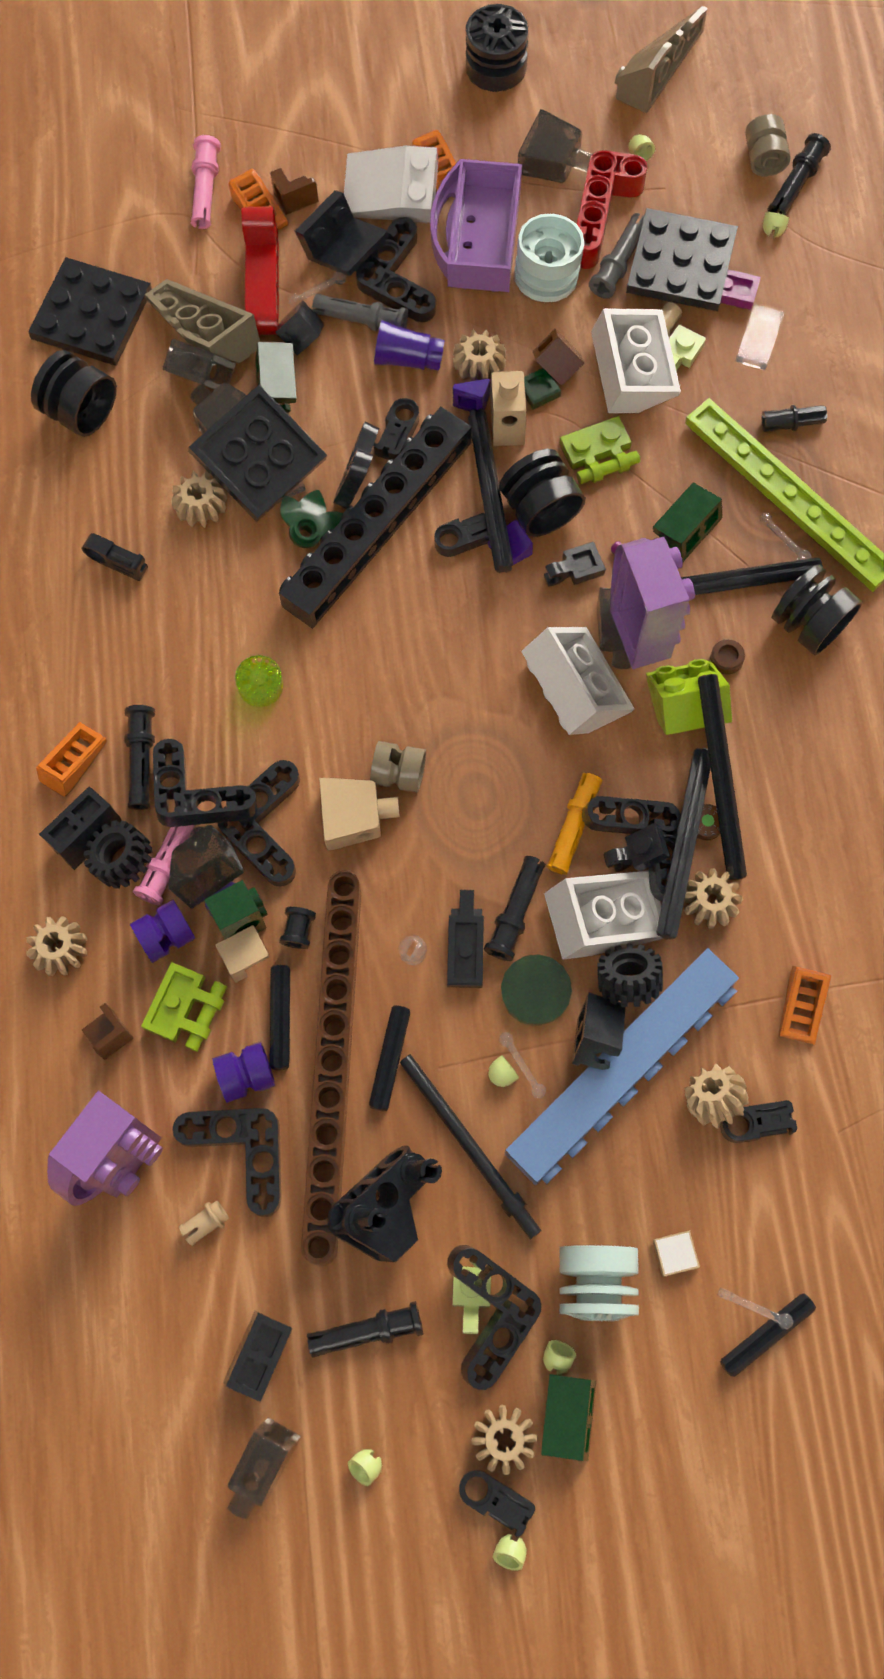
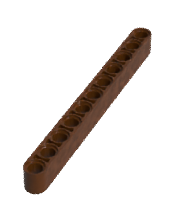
M347 870L334 873L329 879L327 889L301 1243L302 1254L305 1259L316 1266L330 1264L335 1259L338 1251V1238L331 1233L327 1219L317 1220L314 1218L313 1207L317 1202L323 1200L329 1201L333 1206L341 1198L362 896L357 876ZM342 884H350L354 887L353 892L348 896L338 895L336 889ZM342 917L349 918L352 921L350 927L346 930H337L333 927L334 922ZM344 951L350 956L343 965H336L331 962V957L334 953ZM344 986L347 989L344 998L333 1000L328 997L332 987ZM333 1020H339L345 1024L344 1030L339 1035L333 1036L326 1033L327 1025ZM336 1055L342 1058V1065L338 1070L330 1072L323 1068L327 1057ZM328 1091H335L340 1095L338 1104L332 1108H326L321 1105V1097ZM325 1127H332L337 1130L336 1140L329 1145L318 1142L319 1132ZM328 1163L334 1166L335 1173L331 1180L319 1182L316 1179V1169L320 1165ZM317 1238H324L329 1242V1252L323 1258H313L310 1253L312 1242Z

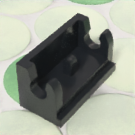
M89 786L39 835L75 870L86 860L84 851L90 850L86 846L88 840L94 842L96 839L92 834L95 831L102 833L101 826L107 824L111 827V821L117 820L121 823L122 819L113 807Z
M588 993L577 1018L572 1064L579 1066L581 1063L605 1070L610 1068V1062L606 1059L598 1058L596 1056L597 1053L603 1052L610 1056L619 1057L623 1047L626 1007H621V1002H617L614 1005L610 1003L609 998L605 1000L600 995Z
M254 1311L223 1381L225 1387L261 1402L293 1328Z

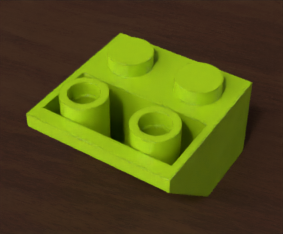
M696 659L690 661L688 665L678 667L666 665L658 667L653 672L646 673L657 722L666 735L705 728L698 678L708 674H716L718 676L724 722H732L730 685L711 660Z

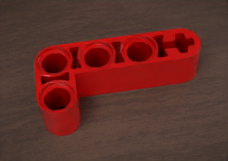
M599 150L592 154L577 225L584 237V249L580 268H593L600 260L612 195L635 198L642 194L645 187L647 162L641 156L608 150Z
M274 206L242 207L241 219L245 241V311L254 314L258 335H277L275 332L279 326V238Z

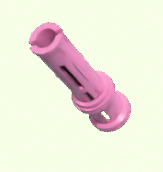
M201 135L196 137L193 142L196 155L191 166L192 172L195 175L191 224L196 227L197 220H199L198 229H207L211 225L213 179L219 172L216 160L221 145L218 139L209 135Z
M195 825L170 828L156 857L146 864L148 870L140 886H136L133 890L137 897L154 905L160 906L162 904L163 898L161 896L169 880H173L176 876V869L174 867Z

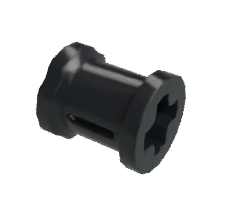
M286 907L285 915L287 920L284 935H281L279 943L291 948L309 949L310 941L308 936L311 921L316 919V913L301 907Z

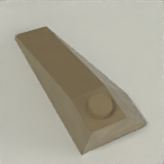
M701 6L636 53L626 67L622 66L619 69L615 78L617 100L648 113L704 31L707 14L706 7Z
M168 279L145 294L146 300L189 344L238 363L249 358L257 350V344L260 342L254 314Z

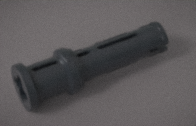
M818 133L808 135L805 140L804 149L801 153L796 154L793 159V169L773 202L769 205L768 212L777 213L779 209V214L787 215L789 208L807 179L816 175L819 170V162L830 152L831 144L826 137Z
M131 705L124 710L125 716L128 717V734L124 736V742L129 747L128 808L144 810L148 809V807L150 808V748L155 743V736L152 735V718L155 716V709L147 705Z
M533 856L524 857V862L506 908L494 921L496 928L490 943L485 944L484 951L495 958L504 961H513L514 959L513 949L519 935L525 931L523 920L546 865L540 859Z
M416 1301L410 1302L409 1307L390 1312L382 1309L376 1313V1317L308 1333L307 1339L311 1357L315 1358L330 1352L380 1340L382 1343L386 1342V1344L393 1343L394 1338L413 1333L421 1336L424 1335L419 1309Z

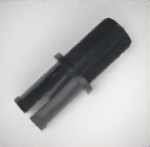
M791 405L788 409L763 411L761 416L762 428L764 432L781 429L797 431L799 426L826 423L827 409L826 406L822 405L796 408L795 405Z

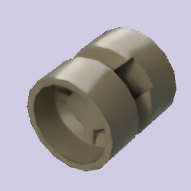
M766 114L753 119L746 126L745 130L747 147L750 151L751 169L759 176L778 174L787 168L791 160L784 121L780 116L774 114Z
M378 741L373 756L370 780L374 781L376 785L390 787L393 783H396L400 790L418 793L425 768L426 749L407 746L404 750H400L398 744Z

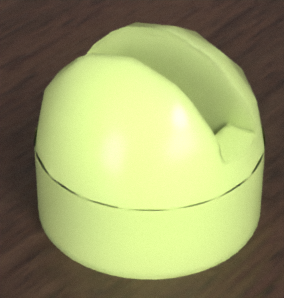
M635 135L629 142V153L641 156L645 161L649 160L655 152V145L646 135Z
M766 212L763 220L765 234L769 236L771 231L775 230L774 238L781 236L787 228L789 217L779 213Z
M503 1055L493 1061L489 1067L488 1076L490 1081L497 1086H509L519 1079V1076Z
M551 1340L544 1351V1365L549 1372L554 1368L558 1375L566 1373L575 1360L576 1352L564 1342Z
M364 1449L356 1453L348 1461V1468L358 1482L365 1486H369L379 1476L382 1469L381 1458L377 1457L374 1459L372 1457L374 1451L371 1449Z
M508 1534L497 1543L493 1559L497 1564L506 1569L521 1570L527 1554L526 1545L522 1538L519 1537L517 1542L512 1540V1534Z

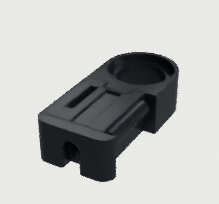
M409 398L398 399L392 404L385 418L386 428L378 444L374 442L373 445L376 456L386 460H394L400 454L404 442L413 436L419 423V407L415 401ZM402 409H408L414 415L410 420L403 421L398 419L396 414Z
M485 513L475 515L461 522L458 518L439 526L434 534L437 552L445 557H453L487 544L490 540ZM445 534H454L458 538V542L454 546L448 547L440 542V538Z
M91 533L81 548L92 560L137 581L142 579L148 569V565L144 563L146 560L141 554L137 555L115 545L113 541L97 534Z
M788 1100L743 1107L744 1116L741 1117L746 1120L748 1130L742 1136L732 1134L726 1120L720 1124L722 1135L732 1143L759 1140L761 1137L786 1134L787 1130H789V1135H792L797 1131L796 1120L792 1119L793 1105Z
M471 1470L460 1481L459 1492L465 1504L483 1516L489 1511L488 1515L510 1530L515 1528V1536L519 1537L523 1534L529 1519L532 1518L535 1512V1506L530 1500L482 1470ZM472 1477H481L488 1485V1492L481 1500H472L465 1492V1485Z

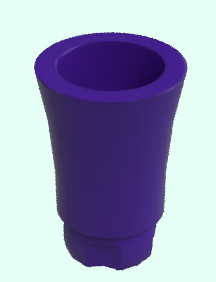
M381 320L374 365H394L425 370L426 367L432 370H440L445 340L431 338L430 334L415 332Z

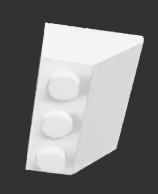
M603 309L591 334L608 413H639L678 396L681 390L663 311L654 309Z
M547 627L521 651L527 661L528 669L536 676L543 689L545 698L552 704L559 716L561 726L569 735L590 733L634 710L632 703L587 627Z

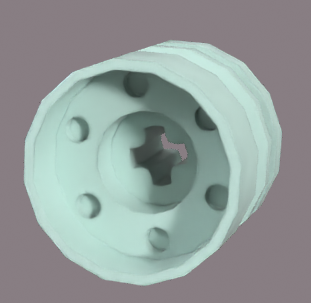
M541 214L529 219L522 226L518 236L514 277L516 285L523 294L540 302H557L568 297L575 290L584 249V237L578 225L561 215Z
M601 1245L559 1247L560 1273L576 1277V1285L561 1287L560 1295H573L577 1299V1303L560 1304V1314L569 1315L583 1321H618L629 1316H639V1305L622 1304V1296H638V1289L621 1285V1278L638 1274V1248Z

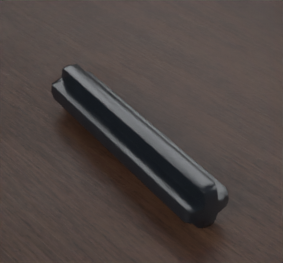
M273 965L270 969L269 1065L274 1070H285L290 1066V968L287 965Z
M394 1005L391 1008L369 1101L370 1108L374 1110L387 1111L389 1108L410 1018V1009L404 1006Z
M805 1293L800 1294L724 1356L720 1363L727 1374L731 1377L737 1376L816 1310V1306L811 1298Z

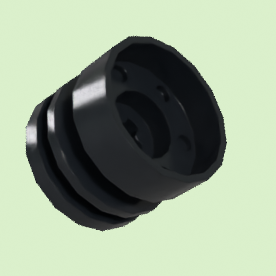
M488 4L477 9L469 17L466 24V73L471 82L483 90L491 92L506 91L516 87L525 76L528 56V22L524 15L514 7L504 4Z
M60 350L49 356L40 367L32 385L31 403L37 411L55 421H60L61 425L74 433L86 437L97 431L108 418L116 399L117 385L115 379L94 366H88L87 362L67 350Z
M554 449L538 450L523 457L504 473L499 483V489L507 499L509 506L512 509H516L515 516L524 531L532 537L547 535L560 529L570 522L585 505L586 497L573 477L568 476V468L562 463L563 460Z
M819 564L799 577L787 589L771 616L777 624L787 620L784 629L788 633L803 625L804 628L801 631L798 642L814 656L821 653L840 635L863 604L846 587L831 596L830 592L836 579L831 575L822 581L826 570Z

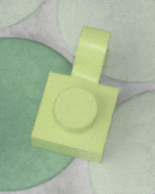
M681 325L677 326L669 338L676 372L681 364L688 368L691 367L706 341L705 337Z
M463 1267V1269L469 1270L476 1276L481 1271L477 1267ZM454 1277L453 1306L464 1307L463 1334H478L479 1307L490 1308V1303ZM491 1277L486 1283V1290L489 1295H491Z

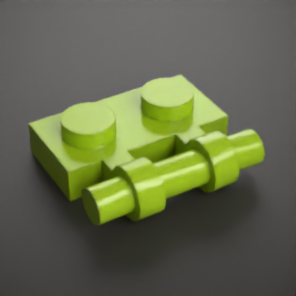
M619 416L560 437L559 444L571 469L573 470L581 466L585 467L584 470L576 473L580 484L589 481L596 483L603 480L605 475L616 471L623 473L630 470V466L640 463V456L637 451L627 454L623 452L631 448L632 441ZM608 456L611 457V460H608L606 462L600 464L597 462L598 460L606 458Z
M171 962L141 1027L175 1043L181 1030L186 1031L190 1035L185 1047L198 1052L202 1041L207 1040L211 1032L209 1026L216 1010L220 1011L224 1004L222 997L227 986L214 981L208 993L201 990L205 980L204 975ZM195 1001L204 1004L196 1022L187 1019Z

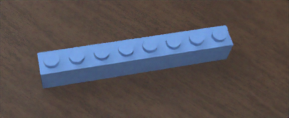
M707 948L624 1031L623 1047L619 1057L610 1056L606 1053H602L598 1057L608 1060L610 1068L601 1070L589 1066L505 1150V1156L535 1186L541 1180L548 1184L562 1170L558 1163L567 1154L574 1158L588 1142L584 1137L591 1129L594 1128L599 1132L613 1118L609 1111L618 1102L624 1107L638 1093L634 1086L643 1077L650 1081L663 1067L659 1061L668 1052L674 1056L688 1042L684 1035L692 1027L699 1031L712 1018L708 1011L717 1002L723 1007L734 996L737 990L733 986L739 977Z

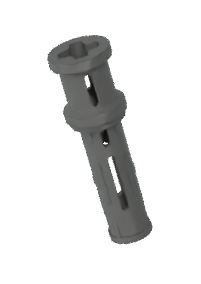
M635 213L631 216L627 227L611 254L604 256L601 260L599 272L592 276L589 281V287L595 295L601 298H611L616 291L615 285L619 279L625 276L627 272L626 263L638 244L644 215H642L638 224L636 222L640 214Z
M318 293L315 294L312 307L315 314L366 324L373 331L379 330L381 320L405 329L407 327V308L402 307L400 310L383 307V304L379 302L365 305Z

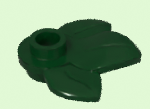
M319 490L308 493L300 502L290 496H284L280 506L281 517L290 527V539L301 548L316 546L329 529L334 530L341 522L343 513L337 511L326 512L325 501ZM299 531H308L310 537L302 536Z

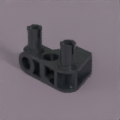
M407 1145L392 1151L329 1210L327 1221L331 1233L376 1261L396 1262L418 1241L409 1199L425 1183H435L440 1179L442 1174L441 1165H435L438 1161L433 1158L424 1159L420 1154L413 1153Z

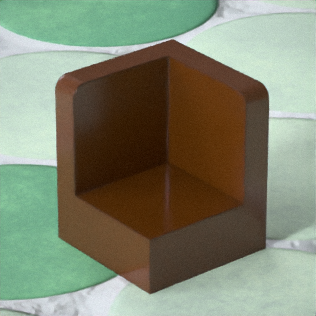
M282 168L270 172L273 193L285 215L319 202L317 184L314 178L307 179L306 176H302L289 182Z
M556 329L533 350L535 360L560 385H563L584 364L581 354Z
M106 1003L100 1006L103 1014L82 1029L83 1033L92 1043L95 1052L104 1060L133 1039V1036Z

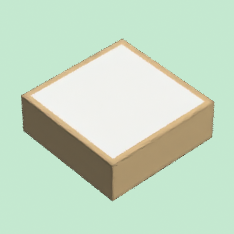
M690 1230L653 1240L663 1277L700 1268Z

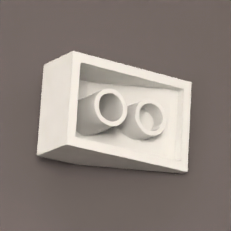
M399 146L347 154L344 196L353 216L384 220L406 217L414 222L430 223L432 205L436 194L437 148Z
M649 871L565 878L544 893L562 960L594 956L605 953L608 949L614 951L617 945H621L623 949L627 948V944L635 946L662 939L656 933L661 903L654 898L650 891Z

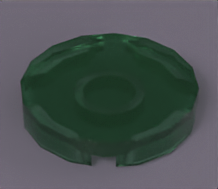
M538 954L524 956L512 963L504 974L501 994L503 1003L512 1017L520 1023L541 1026L561 1017L568 1008L572 988L570 977L564 967L553 958Z

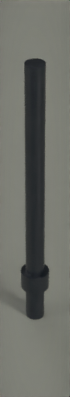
M410 1054L400 1061L401 1066L503 1202L500 1206L508 1217H514L530 1240L538 1235L542 1230L525 1209L527 1204L518 1192L514 1194L413 1056Z

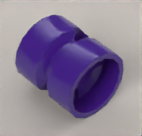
M174 899L157 908L155 916L152 917L146 914L130 923L134 934L152 963L170 954L171 946L180 948L196 939Z
M261 1042L246 1046L245 1049H242L240 1057H237L233 1052H229L212 1058L217 1080L227 1103L246 1097L249 1087L254 1091H263L276 1086L266 1052Z

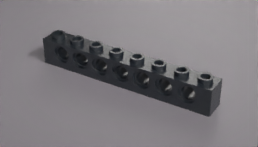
M441 406L433 415L429 414L424 419L420 431L414 437H409L404 442L400 454L394 460L391 459L385 464L380 477L374 483L371 482L365 487L361 494V499L354 506L351 505L344 511L341 522L334 530L329 529L324 534L321 545L314 553L310 552L304 557L300 564V569L293 577L289 576L283 581L279 589L282 608L313 629L471 445L472 427ZM431 444H438V445H440L439 447H435V448L429 447V445H431ZM420 467L419 470H410L409 468ZM393 489H398L401 491L396 494L389 493V491ZM373 512L381 513V515L377 517L369 516V514ZM353 535L361 536L360 539L355 541L348 539ZM331 559H340V560H341V561H340L339 563H337V564H329V563H327V562H328L329 560H331ZM312 582H318L321 584L317 588L307 587V585H309Z

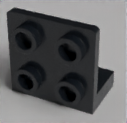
M336 190L295 230L308 260L347 276H351L357 271L364 261L389 236L387 230L354 218L344 193Z

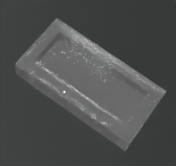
M754 304L735 362L766 370L784 312Z

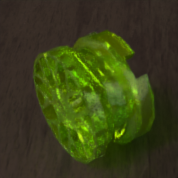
M263 655L250 656L237 667L235 681L238 693L243 701L250 706H269L282 695L284 684L281 669L270 657Z

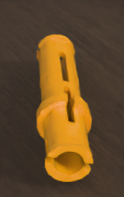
M582 773L573 799L568 801L567 808L569 810L546 866L549 870L561 875L568 874L571 861L585 827L582 819V810L591 799L596 797L603 782L600 777L591 773Z

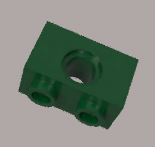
M243 880L204 900L224 939L254 925L257 933L267 928L263 917L268 915L255 887L248 890Z

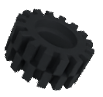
M117 820L111 821V827L104 824L101 826L102 833L95 831L92 834L96 838L94 842L88 840L86 846L90 850L84 851V857L88 859L84 861V864L88 871L105 885L112 886L115 889H120V885L128 887L130 886V879L137 882L140 879L137 874L140 871L145 874L147 871L144 864L151 862L152 857L148 854L153 853L152 847L149 845L150 841L132 824L121 820V823ZM125 846L122 855L111 863L114 854Z
M627 944L625 949H622L621 945L615 946V952L611 949L606 950L605 956L601 955L598 963L599 992H602V997L605 1000L610 998V1003L614 1005L621 1001V1007H628L630 1002H633L634 1007H639L640 1001H644L647 1005L651 1003V997L657 999L659 991L662 992L663 966L659 954L655 955V951L651 948L645 951V946L640 944L637 949L633 948V944Z

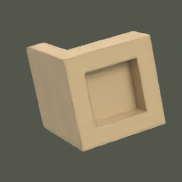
M254 925L215 944L235 983L248 977L245 972L246 969L269 957Z

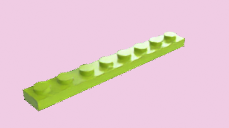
M708 398L686 417L685 424L868 589L874 592L884 583V553L716 403Z

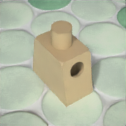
M524 372L491 373L490 388L493 446L525 445L526 399ZM506 416H514L513 424H505L502 420Z
M319 778L324 840L327 851L379 838L381 836L379 819L400 817L398 797L377 799L376 783L374 781Z

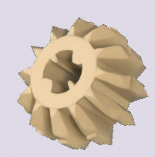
M473 329L471 337L462 334L460 343L455 344L453 349V355L455 356L453 358V366L455 370H459L461 380L470 377V381L488 379V377L491 378V373L500 372L505 368L506 359L504 357L506 356V349L504 344H500L498 335L489 337L487 329L483 334H477Z
M193 470L192 478L187 479L181 476V485L173 486L172 492L174 496L171 503L173 509L176 510L177 517L181 521L187 519L188 525L191 527L199 521L201 526L205 528L207 520L211 519L217 523L219 519L217 513H225L226 506L224 502H226L227 495L222 486L215 479H211L207 471L201 477H198V474Z
M711 868L708 876L698 871L695 874V881L688 880V892H686L684 902L689 905L685 908L684 912L686 915L697 914L694 921L696 925H699L703 919H706L709 929L715 927L716 920L722 926H726L729 923V916L736 917L738 915L739 909L735 905L741 904L743 897L735 893L739 888V882L727 883L730 876L728 872H725L721 878H718L716 869ZM710 893L717 896L714 904L707 901Z
M61 916L57 923L51 917H46V927L44 928L38 924L34 925L33 929L38 934L37 936L26 937L27 943L33 946L26 951V954L30 959H35L33 966L38 971L45 968V973L48 976H53L58 969L62 975H68V965L72 964L75 968H80L81 964L76 957L87 955V950L81 946L87 941V937L84 933H79L81 927L78 923L73 922L69 924L68 919ZM60 940L63 943L60 949L56 947V952H53L51 949L54 943L58 945L57 941Z
M715 1064L713 1069L708 1072L701 1067V1075L699 1077H690L691 1086L685 1088L687 1107L690 1114L697 1117L703 1126L711 1122L718 1129L722 1121L726 1120V1122L732 1125L734 1115L744 1116L743 1106L749 1103V1096L745 1089L746 1084L740 1075H736L730 1066L722 1070L721 1067Z
M500 1405V1419L495 1420L493 1413L487 1409L484 1414L491 1423L489 1427L479 1421H476L474 1424L477 1430L485 1433V1437L476 1436L471 1440L473 1445L486 1444V1448L476 1454L478 1461L491 1454L492 1458L488 1463L487 1469L493 1472L498 1460H501L503 1474L508 1475L510 1473L509 1460L513 1459L516 1467L522 1470L525 1466L518 1455L522 1452L527 1457L533 1458L534 1451L525 1447L524 1442H536L537 1435H523L522 1431L528 1429L533 1422L528 1418L517 1425L516 1422L521 1415L519 1408H515L511 1418L506 1419V1406ZM503 1428L511 1430L510 1437L515 1441L512 1448L509 1449L505 1446V1451L497 1448L498 1441L494 1438V1434L499 1429L503 1433Z

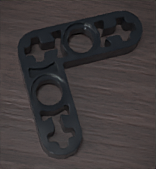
M406 217L398 218L387 228L388 238L356 271L357 286L364 294L392 309L400 310L402 307L407 308L410 319L420 323L428 322L436 314L435 296L430 291L395 273L417 242V226L415 222ZM398 233L403 234L400 239H398ZM384 251H390L395 254V257L392 260L384 261L379 258V255ZM393 287H399L405 292L399 297H392L388 294V291Z
M364 421L334 497V504L346 509L351 505L372 461L373 455L370 453L379 427Z
M164 739L154 746L155 810L158 821L166 827L211 824L241 821L254 816L257 811V800L255 792L250 787L237 785L187 790L186 760L182 744L175 739ZM172 753L173 765L166 764V754ZM170 777L179 780V783L173 787H165L161 784L163 780ZM168 799H169V800H173V799H174V802H175L174 812H171V813L168 812V811H169ZM245 800L244 805L238 806V801ZM205 801H211L216 804L209 811H201L197 808L200 803ZM222 801H226V808H222Z
M287 760L275 762L248 786L255 793L264 792L267 794L268 802L263 807L257 808L256 813L251 818L239 821L241 827L246 831L243 836L234 826L227 828L228 822L218 823V827L226 839L268 882L279 887L286 886L293 881L296 874L295 864L292 858L258 823L299 786L300 776L295 764ZM279 772L283 774L290 772L291 781L288 783L284 780L280 781L275 786L277 794L274 795L266 783L269 782L271 787H273L279 781L277 775ZM239 800L237 805H244L245 800ZM258 837L265 840L266 847L263 852L252 854L247 850V845L251 839ZM270 855H272L273 860L278 865L282 866L286 863L285 869L287 873L284 876L280 873L273 876V866L267 860Z
M597 796L591 799L583 808L582 819L591 830L632 834L656 823L662 828L666 845L673 851L681 812L675 805L669 802ZM599 807L600 813L611 814L616 809L615 815H606L602 820H599V815L593 813V811ZM630 808L638 813L639 824H630L625 819V809ZM662 813L665 819L670 820V823L666 826L662 819H653L648 823L649 818H657ZM663 860L649 867L650 891L654 898L661 902L663 901L666 887L661 882L668 877L667 869L670 867L671 860Z
M264 1108L198 1111L183 1113L176 1118L172 1129L173 1135L184 1146L204 1147L246 1144V1200L248 1207L253 1213L262 1217L271 1216L278 1211L281 1205L279 1120L272 1111ZM262 1116H265L267 1122L272 1123V1128H267L265 1131V1139L267 1142L274 1141L273 1147L268 1145L252 1146L253 1141L260 1143V1133L257 1129H253V1124L259 1123ZM211 1118L209 1124L211 1139H206L207 1133L205 1131L194 1132L192 1139H188L187 1135L181 1132V1128L187 1127L190 1120L193 1121L195 1126L205 1127L207 1126L205 1119ZM223 1118H232L237 1126L235 1133L227 1138L220 1137L216 1130L217 1124ZM267 1152L272 1155L274 1160L272 1168L264 1173L256 1171L253 1166L254 1158L259 1153ZM274 1177V1184L266 1182L267 1194L274 1196V1201L269 1202L267 1209L262 1210L260 1204L254 1203L255 1197L261 1196V1184L256 1183L253 1185V1178L266 1180Z
M460 1245L455 1247L447 1258L449 1272L497 1308L461 1364L463 1379L473 1388L486 1390L496 1383L541 1313L542 1304L535 1292L483 1253L468 1245ZM462 1257L468 1258L474 1266L481 1270L478 1276L467 1269H463L462 1264L459 1263ZM493 1275H500L503 1280L501 1290L495 1295H489L486 1290L488 1279ZM511 1294L525 1301L529 1306L526 1312L521 1311L517 1305L508 1300ZM507 1328L510 1333L508 1343L501 1348H496L493 1344L495 1332L498 1329ZM486 1348L497 1355L495 1360L484 1353ZM477 1364L487 1370L483 1377L477 1375L473 1370Z

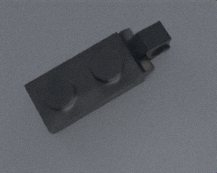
M460 890V909L451 908V915H449L447 987L483 988L484 916H482V909H474V890Z

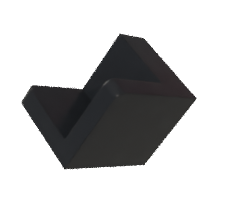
M302 300L281 320L275 333L285 343H293V352L298 356L320 336L324 322Z

